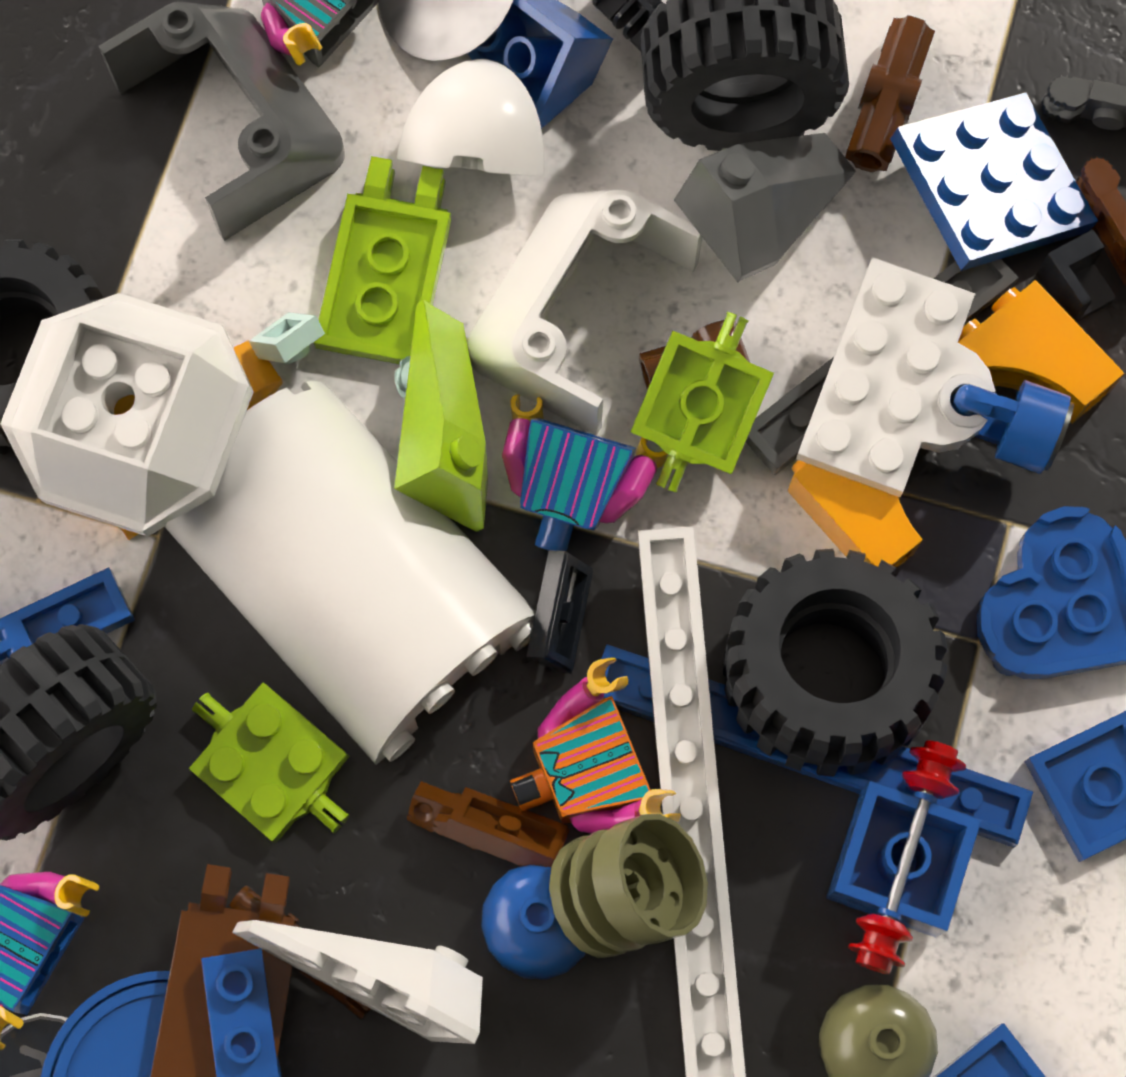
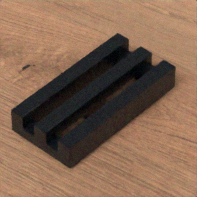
M549 550L526 657L531 660H539V664L550 667V670L555 673L572 674L593 568L566 551Z

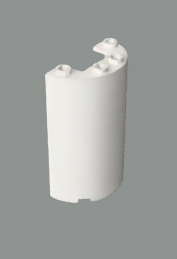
M305 381L301 386L303 392L293 395L286 387L246 411L215 496L191 511L167 522L165 528L374 764L377 765L385 757L390 762L394 761L414 743L415 738L411 734L418 729L415 717L424 709L430 714L445 704L455 692L451 685L467 671L474 676L485 669L498 653L502 655L512 646L516 651L525 647L530 642L536 611L449 517L395 490L397 469L395 458L326 384L320 381Z

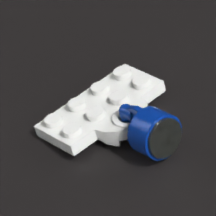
M872 257L796 460L901 497L919 448L938 453L958 450L970 439L977 437L997 444L996 459L1041 474L1043 470L1048 471L1057 456L1071 420L1074 403L1070 402L1071 396L1027 380L1023 381L1014 400L998 396L995 393L988 367L977 353L958 343L975 293Z

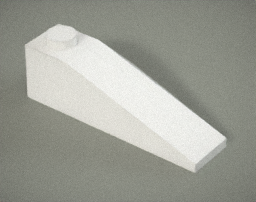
M258 920L237 922L232 932L431 1042L475 1044L480 1033L483 977L465 968L468 959L454 950L444 946H437L435 950Z

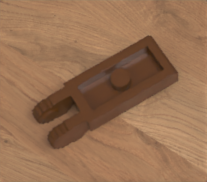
M1098 157L1096 159L1091 158L1090 161H1086L1081 170L1082 174L1078 177L1076 183L1098 220L1092 230H1094L1105 246L1103 249L1126 287V202L1117 189L1120 176L1116 170L1112 169L1113 165L1109 164V160L1106 161L1104 158L1100 159Z

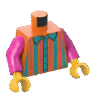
M605 658L593 662L588 669L587 677L560 697L538 727V739L533 742V752L540 769L510 780L521 812L553 800L562 824L572 823L578 831L592 834L598 830H609L618 823L643 814L663 815L660 809L662 800L667 796L676 794L675 791L667 789L650 790L613 697L610 696L603 699L604 693L620 691L628 685L627 676L619 677L611 684L606 679L605 671L610 664L616 661V658ZM680 813L663 815L676 822H679L681 818Z

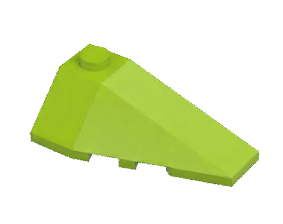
M423 300L417 304L394 489L477 532L484 529L488 469L486 441L464 324Z

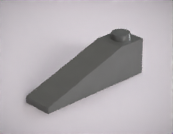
M826 133L741 143L699 159L674 201L738 283L775 266L792 244L805 232L812 221L851 179L856 170Z

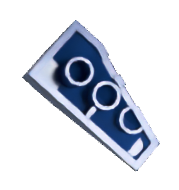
M513 0L508 14L497 30L484 43L467 54L471 60L489 59L510 69L520 79L531 96L542 129L593 84L613 38L580 13L558 0Z

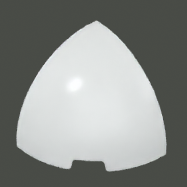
M475 59L457 64L436 77L415 102L402 131L397 160L445 168L478 169L489 173L544 176L543 135L535 105L526 87L506 66L489 59Z

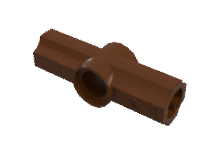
M907 15L904 18H893L892 24L889 26L877 65H872L858 107V109H861L845 155V158L850 160L855 168L870 173L887 171L889 163L892 162L896 149L890 138L898 127L903 126V123H908L923 80L919 77L935 30L931 29L923 19Z

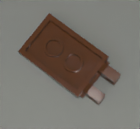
M207 864L200 904L189 902L188 910H181L150 1077H216L201 958L260 949L232 933L237 922L258 920L294 926L295 918L284 917L290 883L289 876L266 873L259 913L226 908L232 876L231 868ZM262 949L276 1055L278 1058L293 966Z

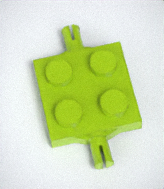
M728 311L716 342L697 341L678 332H671L630 431L635 435L655 442L668 454L655 484L665 488L672 469H675L667 488L675 493L678 491L677 489L688 463L708 464L729 474L733 473L774 375V372L748 362L736 351L749 320L740 316L730 336L729 333L737 315Z
M263 682L243 706L231 713L211 697L209 693L202 695L199 700L215 713L214 715L198 702L194 704L192 711L197 713L216 731L208 747L189 769L272 842L277 843L296 820L310 812L326 825L333 834L342 826L326 813L327 810L342 823L348 820L350 815L344 812L325 794L328 791L332 777L350 755L271 687Z

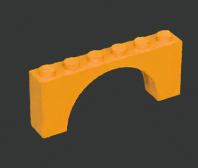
M1036 280L1021 292L1016 287L1008 290L991 307L994 314L982 323L976 318L968 322L963 327L958 343L977 353L990 370L993 384L996 386L1019 390L1023 381L1027 380L1071 396L1070 402L1074 403L1070 420L1072 424L1107 396L1125 374ZM799 460L792 466L791 470L795 474L788 488L789 494L846 557L849 550L866 553L864 562L878 567L881 560H884L897 569L914 555L923 539L907 518L898 496Z

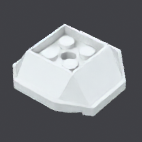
M117 293L41 321L0 424L37 497L41 501L148 537L165 527L167 522L191 511L215 496L254 391L234 351L230 338L221 324ZM126 395H135L134 404L129 411L121 415H114V407L120 398Z

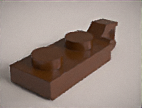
M422 781L412 797L407 815L408 821L429 832L435 831L440 836L444 835L447 838L463 843L469 848L484 851L515 863L518 866L537 865L551 867L559 850L565 846L570 831L565 824L528 810L521 812L520 807L465 787L462 794L451 793Z

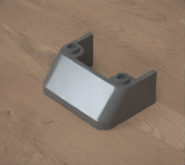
M174 2L164 6L98 47L115 87L122 94L208 43L261 116L242 130L238 139V150L241 159L249 171L205 197L218 233L225 241L336 172L344 161V145L337 128L282 53L276 51L270 45L266 31L252 13L236 7Z

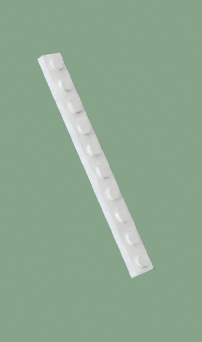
M694 526L638 531V545L660 789L673 790L676 793L662 800V814H681V818L677 823L693 839L703 859L708 881L707 906L700 923L688 934L674 938L686 1077H746Z

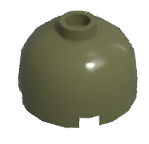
M864 985L842 995L826 1012L819 1032L821 1057L829 1077H930L938 1054L937 1031L927 1009L908 992L889 985Z

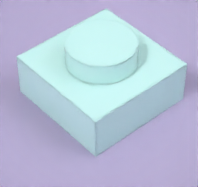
M288 312L249 340V343L258 359L290 364L305 357L311 350L309 345L323 336L325 332L316 315Z

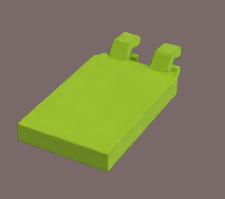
M371 156L363 194L356 193V195L347 193L318 320L325 334L313 343L316 349L400 365L402 359L411 356L417 304L423 300L431 305L434 303L452 219L448 209L441 208L446 184L443 178V169L422 166L415 203L390 199L395 177V170L392 169V160Z

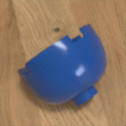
M526 865L509 870L492 885L483 903L481 929L489 952L503 968L526 979L547 980L567 973L585 955L565 936L554 915L549 892L551 867Z

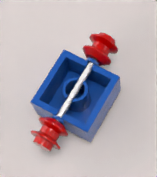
M927 740L923 747L910 748V754L919 762L916 770L903 772L902 778L915 791L913 796L873 781H869L860 791L826 899L869 914L856 919V923L865 931L862 942L850 943L848 948L858 953L856 964L883 974H890L892 966L905 967L906 963L896 952L899 943L913 941V936L907 928L935 938L948 931L981 824V819L936 804L938 799L958 795L959 790L950 782L952 772L966 770V764L957 759L958 750L937 741Z

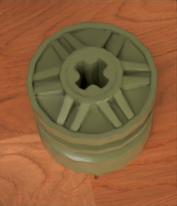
M643 814L618 823L609 830H598L589 836L576 838L561 848L551 866L549 892L554 915L565 936L580 951L596 958H605L625 954L627 951L638 950L648 944H657L688 934L700 923L706 909L708 881L703 859L688 833L676 821L661 814Z

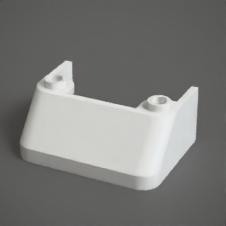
M623 189L566 193L555 198L546 209L467 340L471 366L478 373L536 404L537 397H540L543 408L594 435H597L602 428L603 398L557 374L566 358L567 343L562 331L554 324L546 321V316L596 235L612 243L634 241L694 272L698 265L702 236L691 222L633 192Z

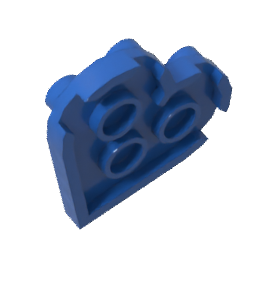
M1063 506L1043 514L1024 533L1020 539L1017 552L1018 570L1003 575L983 595L977 612V636L986 655L992 660L994 668L999 673L1006 676L1015 675L1022 679H1048L1126 665V540L1116 525L1112 528L1103 518L1088 513L1089 508Z

